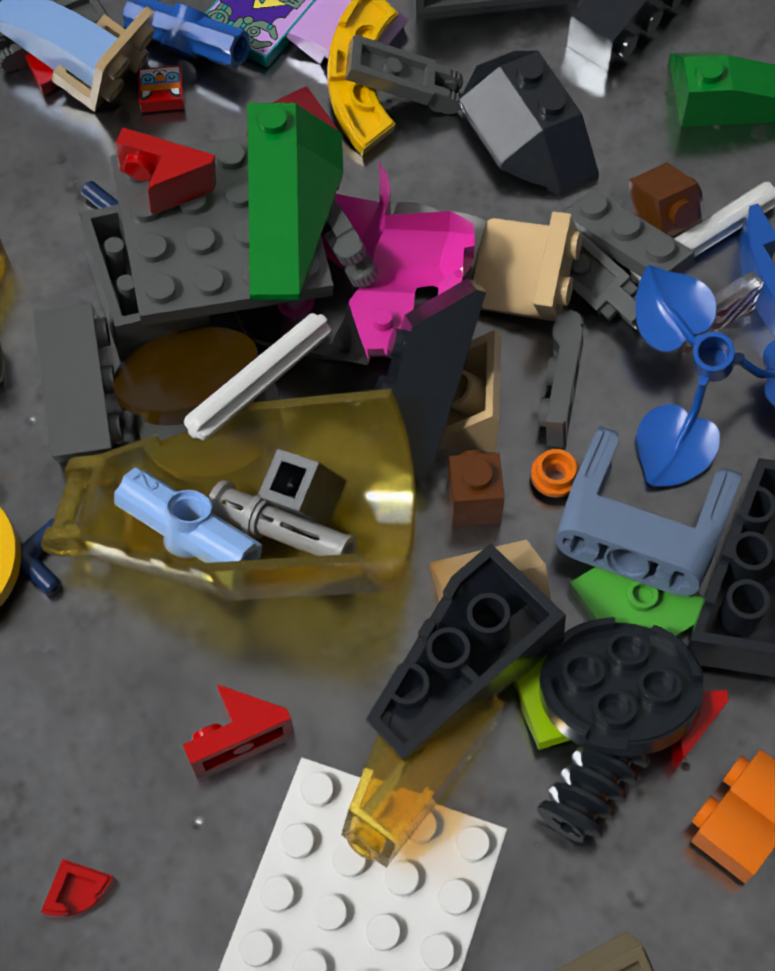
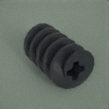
M578 747L572 753L574 765H566L560 772V778L563 783L556 782L549 788L551 801H542L538 805L537 811L542 819L561 835L575 842L582 843L584 842L583 838L585 835L598 839H603L605 836L604 830L595 821L597 816L609 821H614L617 817L616 812L608 805V799L620 803L627 801L628 795L618 783L622 781L631 785H637L639 782V776L629 767L631 763L646 768L651 762L646 754L640 756H614Z

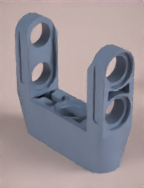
M599 426L571 487L555 537L557 547L565 555L575 560L678 596L695 594L699 590L711 565L742 473L724 467L715 473L696 528L601 496L612 470L611 459L619 443L617 431Z

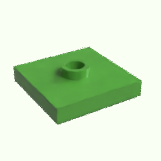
M597 567L571 581L568 588L591 620L615 617V623H630L651 629L653 625H657L678 638L692 630L704 599L698 591L690 596H678Z

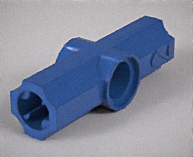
M131 0L126 2L122 14L125 30L140 12L148 6L155 11L152 23L155 34L151 40L161 43V46L187 58L196 60L199 56L235 69L247 59L250 51V34L241 28L213 20L209 15L181 3H175L173 7L158 0Z

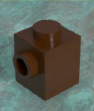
M666 162L628 180L633 214L670 237L702 223L700 203L703 200V194L700 185L694 178L687 176Z
M468 450L459 455L449 456L447 484L452 527L501 524L505 495L500 453Z

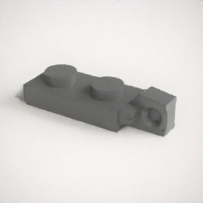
M582 234L580 255L578 260L572 261L569 276L573 278L572 290L599 315L602 314L610 321L618 313L622 319L637 330L636 300L633 297L636 295L638 287L633 284L631 277Z

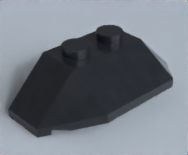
M512 51L476 66L459 99V106L500 169L528 182L546 186L548 191L559 196L599 179V171L583 115L539 51Z
M465 279L404 315L401 329L395 327L389 339L387 357L392 358L387 377L382 375L379 377L374 391L373 403L378 406L377 409L386 428L417 480L423 483H428L486 295V291L479 283L471 279Z

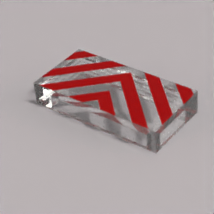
M753 271L751 273L748 272L714 294L717 304L716 318L712 327L705 333L719 332L754 309L764 282ZM686 340L678 350L683 355L693 349V347Z

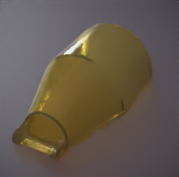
M391 389L250 402L207 440L193 439L188 434L187 429V432L164 440H160L156 434L99 455L73 457L68 460L64 472L67 482L53 525L45 529L41 541L42 549L51 555H89L98 560L227 600L395 592L407 573L413 550L416 517L414 469L408 434L397 401ZM278 448L320 462L348 480L328 528L356 537L357 546L355 554L315 556L264 536L255 539L262 544V553L258 560L205 563L197 557L180 558L172 555L165 548L163 535L114 504V493L120 486L123 476L136 467L139 470L147 471L177 491L195 490L209 497V494L218 482L227 480L234 483L237 490L256 496L260 491ZM86 487H88V488H87V491H86V494H85V497H84V500H83V503H82V507H81V510H80V513H79L77 522H76V524H75L76 517H77V514H78V511H79V508H80V505H81V502H82V499H83V495H84L85 489H86ZM291 530V531H293V532H296V533L301 534V535H303V536H306V537H308V538L314 539V540H316V541L319 540V539H317V538H314V537H312V536L306 535V534L301 533V532H299V531Z

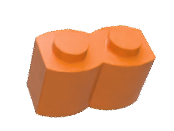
M761 749L751 761L743 755L739 757L722 780L731 787L721 802L710 796L691 821L700 828L691 842L745 884L755 875L775 848V759Z

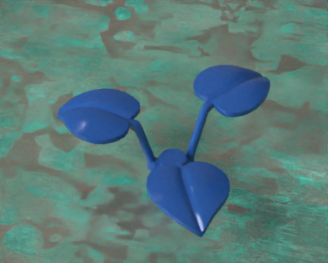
M648 265L643 272L636 293L635 314L638 330L649 346L662 353L677 351L687 340L693 347L694 368L699 375L698 385L689 414L685 409L675 404L661 405L650 410L643 417L637 429L636 447L647 483L653 487H671L686 483L702 474L715 460L719 451L720 432L718 427L707 419L697 418L709 381L717 382L727 378L733 371L734 365H739L757 378H767L765 395L768 401L775 407V340L765 347L763 363L766 369H760L745 359L743 353H735L734 344L727 335L715 331L705 333L714 324L717 304L712 291L703 282L689 275L670 272Z

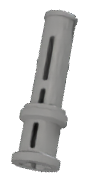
M222 480L218 482L209 494L208 498L212 504V513L232 526L242 529L243 533L253 539L266 536L292 546L295 549L336 563V565L342 568L348 566L355 554L357 546L356 537L350 534H343L312 520L276 508V506L259 498L257 495L252 496L237 490L236 485L230 481ZM291 530L299 531V532H301V533H304V534H306V535L312 536V537L317 538V539H319V540L316 541V540H314V539L308 538V537H306V536H303V535L298 534V533H296V532H293V531H291Z

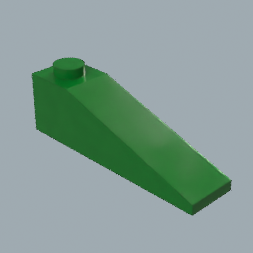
M718 52L670 53L669 62L680 127L775 123V64Z
M247 103L250 300H299L316 254V247L323 227L327 224L336 191L339 190L343 179L342 133L297 103Z

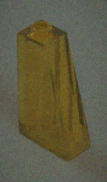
M494 696L405 762L377 735L349 806L341 833L347 839L350 847L361 857L368 860L375 859L387 868L494 731L505 703Z

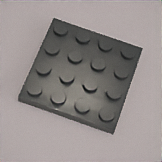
M248 136L184 145L215 155L216 186L211 193L157 214L150 212L148 195L150 181H139L126 173L120 172L118 156H110L141 326L333 296V282L322 237L320 236L316 247V254L299 300H250Z

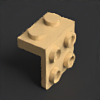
M146 6L126 30L105 14L96 23L118 39L97 62L92 87L61 65L53 71L52 81L94 112L104 100L111 103L124 86L123 78L130 70L133 73H137L138 69L142 68L149 57L150 52L146 50V46L155 34V29L152 27L155 11Z
M552 211L549 226L496 218L486 222L473 278L486 291L481 308L482 311L549 321L557 319V315H560V312H562L563 305H569L573 288V278L569 277L572 261L578 260L582 246V232L577 230L572 214Z

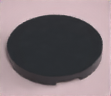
M615 617L576 625L567 630L564 637L551 646L541 667L539 694L543 709L549 720L564 736L576 744L607 755L640 756L654 753L673 745L692 729L702 707L704 676L694 653L681 639L657 625H653L651 629L636 624L615 623Z

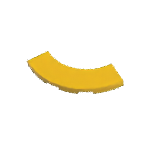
M352 0L339 19L328 56L327 83L330 101L343 132L361 156L392 133L396 123L383 108L374 88L345 80L348 45L353 36L356 35L379 42L385 32L397 21L399 13L386 0Z

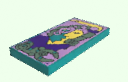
M216 0L205 14L209 15L213 20L241 28L250 34V51L247 58L268 68L290 42L287 38L290 30L316 0Z

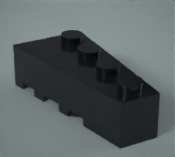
M583 0L571 15L567 46L608 71L620 58L626 59L634 50L637 41L645 33H652L658 26L662 15L670 7L675 9L682 0Z
M758 458L746 484L686 645L694 653L699 664L702 666L775 677V460Z

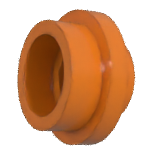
M551 449L540 454L534 460L531 468V481L534 487L546 496L564 497L570 494L580 467L575 458L567 451ZM551 471H557L564 478L562 480H554L546 474Z

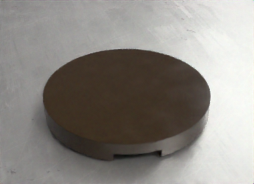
M221 327L185 329L156 338L127 356L114 374L113 388L120 408L143 416L145 423L153 425L184 424V419L190 412L254 361L259 354L252 339L236 330Z

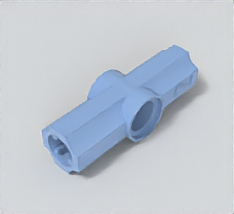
M136 467L123 476L120 486L114 493V504L163 535L164 546L172 555L180 558L197 557L232 581L238 580L239 582L252 572L254 565L261 557L262 544L213 514L210 499L203 493L195 490L177 491L147 471L139 470Z

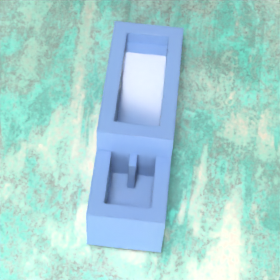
M2 0L0 2L1 33L53 70L61 65L92 87L96 64L118 39L117 37L80 14L50 0Z

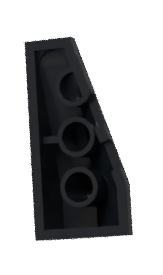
M491 543L451 576L442 591L443 597L429 619L426 618L418 631L416 642L404 662L397 666L366 718L367 724L403 762L407 761L525 675L548 654L551 646L565 635L566 614Z

